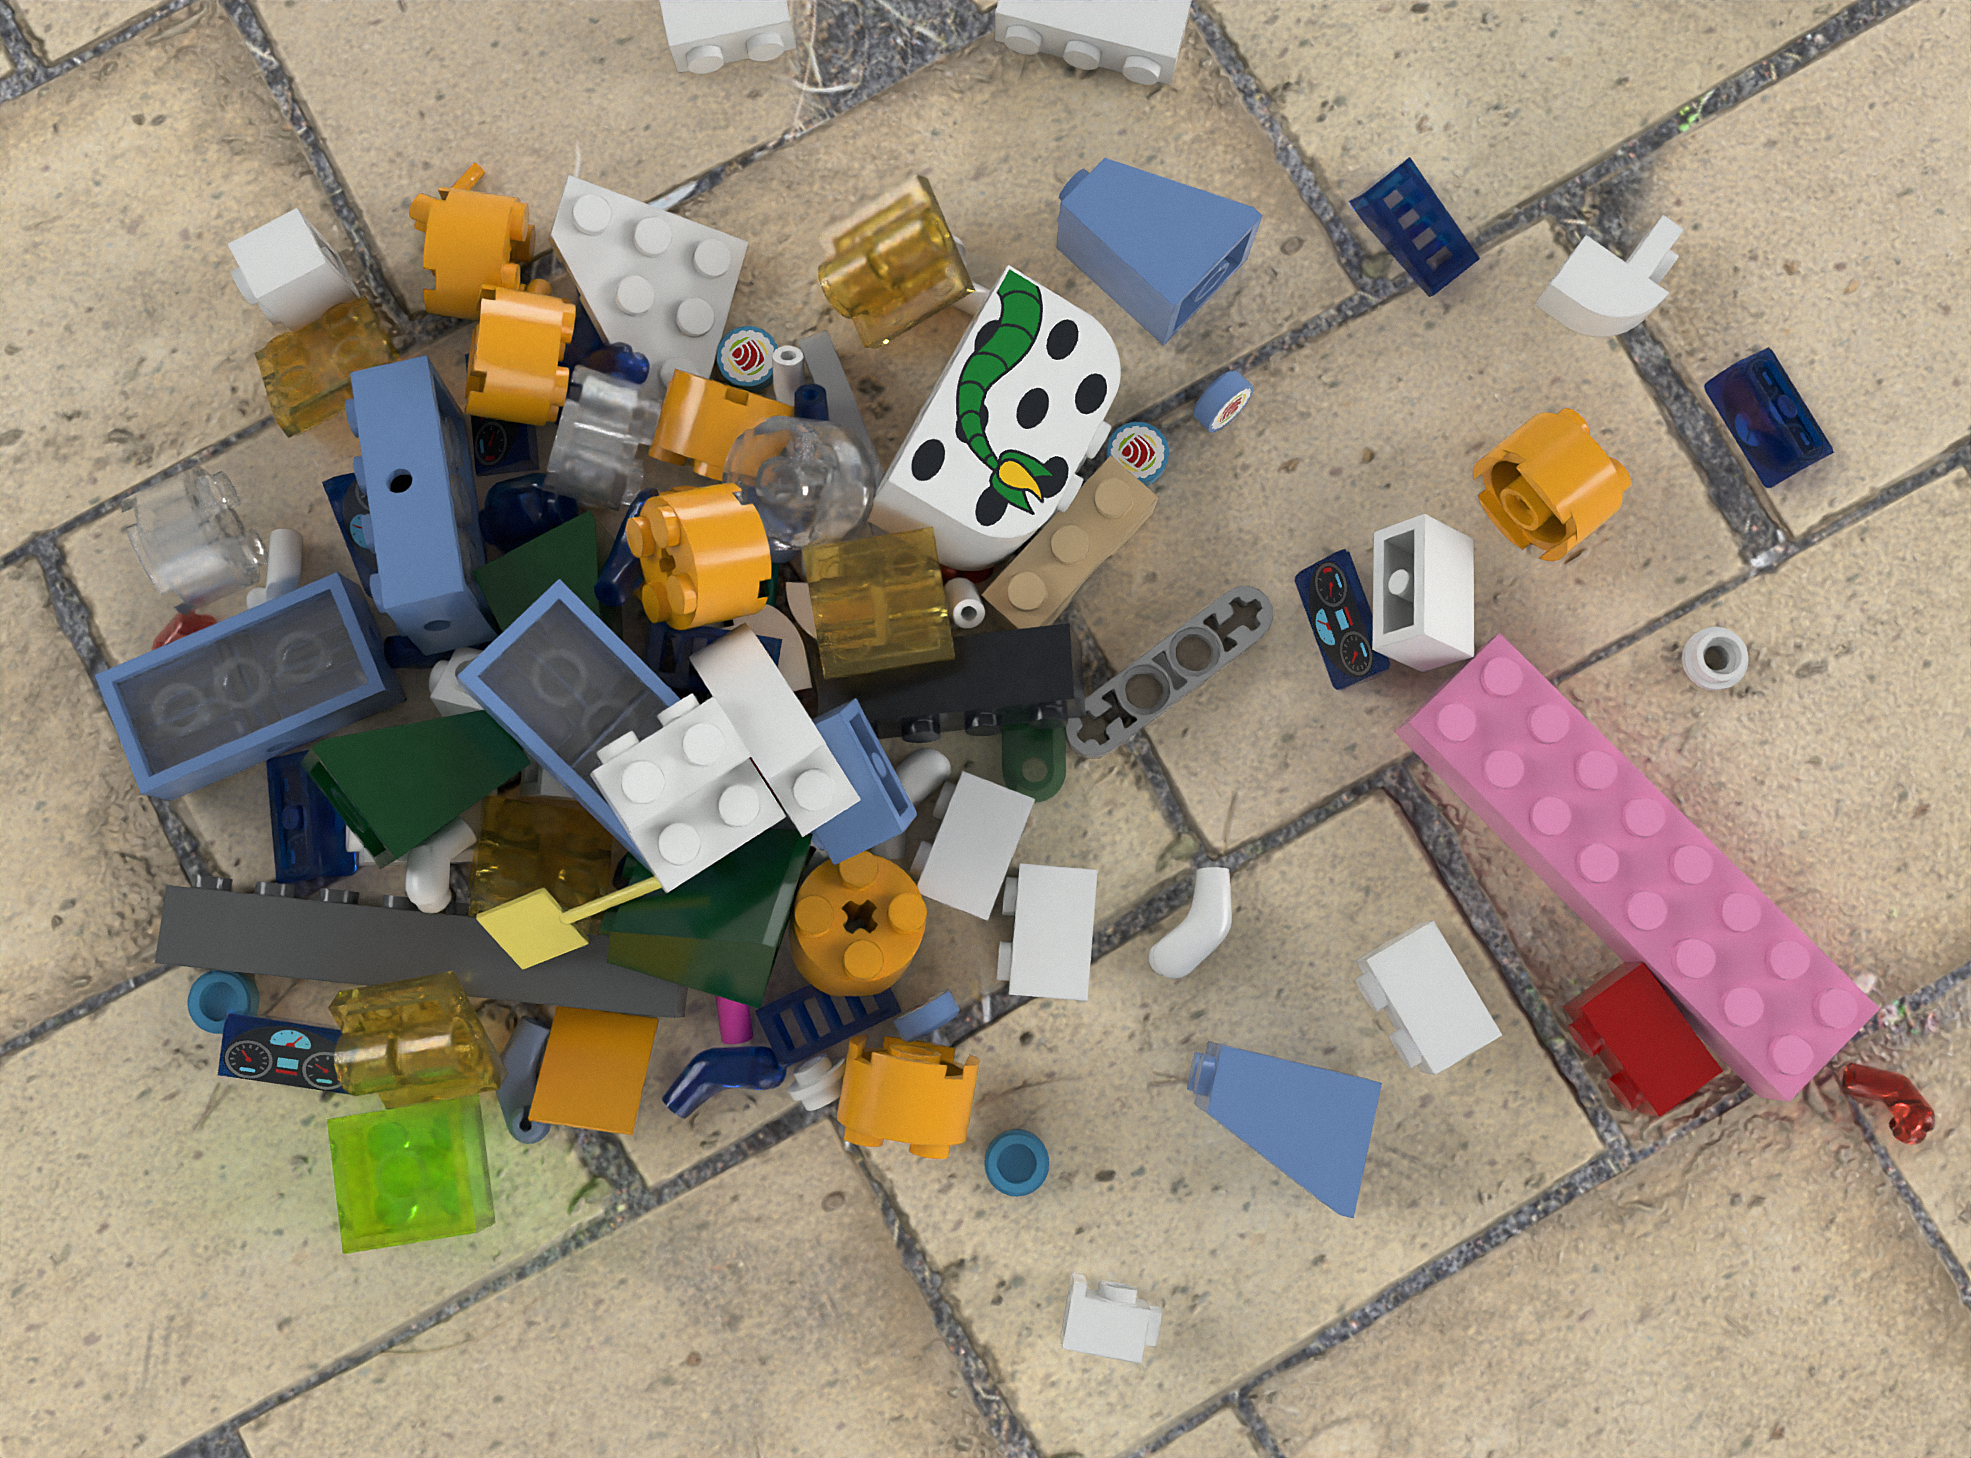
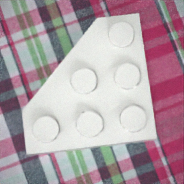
M569 175L564 184L548 242L560 264L564 263L581 295L579 299L602 342L607 343L624 374L622 379L633 399L661 409L669 381L672 380L675 369L710 379L749 242Z

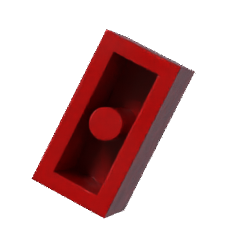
M1644 962L1622 963L1562 1006L1573 1020L1567 1026L1571 1036L1588 1056L1592 1058L1595 1055L1599 1056L1612 1074L1606 1080L1610 1090L1630 1112L1637 1109L1639 1113L1661 1117L1723 1072Z

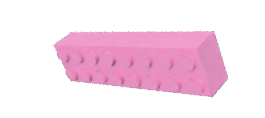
M1500 633L1482 644L1474 652L1473 658L1467 659L1394 731L1624 962L1645 963L1694 1032L1760 1098L1790 1102L1880 1009Z

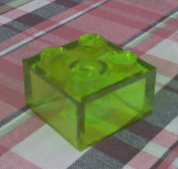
M479 1093L353 1113L327 1119L343 1254L473 1234L496 1223Z

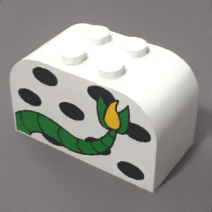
M1008 265L973 316L864 511L862 518L937 562L953 569L980 571L992 568L1009 558L1040 527L1043 529L1058 511L1064 513L1068 509L1083 483V478L1076 474L1087 457L1090 459L1095 457L1112 426L1103 421L1117 394L1120 384L1121 366L1116 346L1106 329L1087 312Z

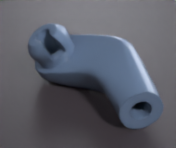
M528 1016L521 1017L499 1055L492 1075L493 1085L509 1133L519 1142L534 1144L545 1138L551 1128L549 1123L528 1120L537 1085V1064L551 1028Z

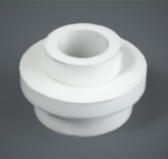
M1709 627L1695 633L1686 642L1682 653L1683 667L1689 679L1697 686L1712 691L1723 690L1738 683L1746 673L1749 661L1748 651L1742 639L1731 630L1722 627ZM1707 649L1715 650L1721 656L1722 665L1718 671L1712 670L1706 665L1704 655Z
M820 1053L801 1063L793 1071L796 1080L788 1087V1092L794 1101L801 1100L805 1109L812 1111L839 1098L846 1065L845 1058L835 1057L830 1059L827 1053Z

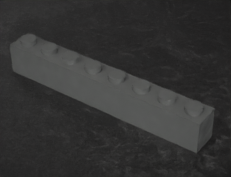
M192 875L191 887L166 885L155 963L658 1017H685L688 987L607 963L610 937L600 934L602 917L589 916L575 922L590 939L589 944L522 970L476 920L477 914L486 911L487 905L449 902L446 914H431L419 910L417 905L410 901L409 897L383 895L382 907L358 905L360 892L320 888L318 901L296 899V885L256 881L254 894L231 892L233 879Z

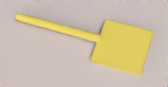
M653 876L568 911H565L543 887L477 914L476 920L523 970L589 944L590 939L575 923L576 921L662 887L656 877Z

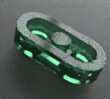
M1029 723L1004 725V731L1002 732V778L1005 787L1034 798V804L1049 801L1060 791L1066 777L1065 726L1057 729L1031 728ZM1031 759L1041 761L1047 771L1044 779L1038 782L1028 781L1022 773V766L1025 762Z

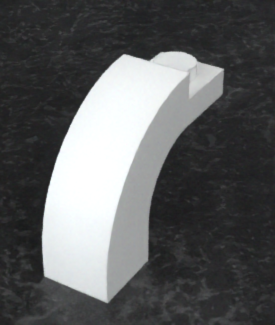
M746 622L689 656L712 696H715L751 753L753 761L802 837L861 800L800 701Z

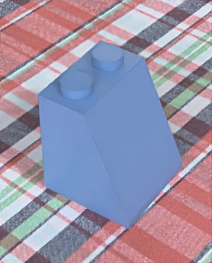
M1104 158L1090 173L1085 169L1078 171L1060 192L1059 199L1061 202L1057 218L1058 234L1056 248L1164 346L1246 262L1263 215L1252 206Z
M1211 1041L1207 1043L1205 1054L1195 1052L1187 1082V1090L1193 1091V1094H1196L1194 1104L1337 1214L1354 1219L1382 1083Z

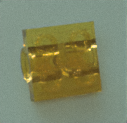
M917 174L913 175L818 235L827 258L818 267L820 286L832 307L843 317L853 320L864 348L877 349L976 291L927 177Z
M366 295L351 303H341L331 307L320 319L295 332H286L274 337L263 349L255 352L274 419L288 438L294 435L299 436L346 411L345 401L354 398L350 372L403 361L383 329L378 313Z
M933 526L802 548L825 680L955 659Z
M486 795L481 811L479 834L469 876L467 897L470 898L468 915L477 917V914L543 887L565 911L608 895L613 835L589 812ZM606 910L575 923L584 933L601 936L600 929Z
M454 971L339 991L328 1007L343 1033L335 1050V1068L342 1087L353 1096L377 1093L385 1108L499 1090L508 1074Z

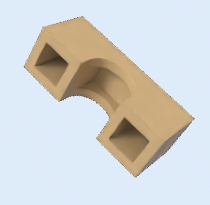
M1110 455L1079 489L1068 509L1064 513L1058 511L981 594L985 612L1005 630L1051 625L1069 606L1073 595L1095 569L1108 557L1112 559L1153 515L1159 497Z

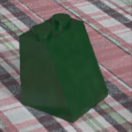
M590 510L472 571L502 632L560 579L623 641L621 580L616 542Z
M485 710L323 739L311 747L300 764L375 863L382 869L399 859L530 765L531 761L525 755V749Z
M768 828L668 893H665L663 888L606 909L600 934L610 937L607 963L760 1009L795 904L813 834L808 833L802 837L798 830ZM630 852L628 853L622 872V879L630 881L628 886L654 876Z

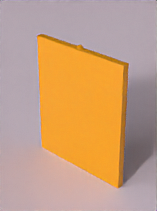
M557 1006L528 1120L633 1135L659 1019L611 1011Z

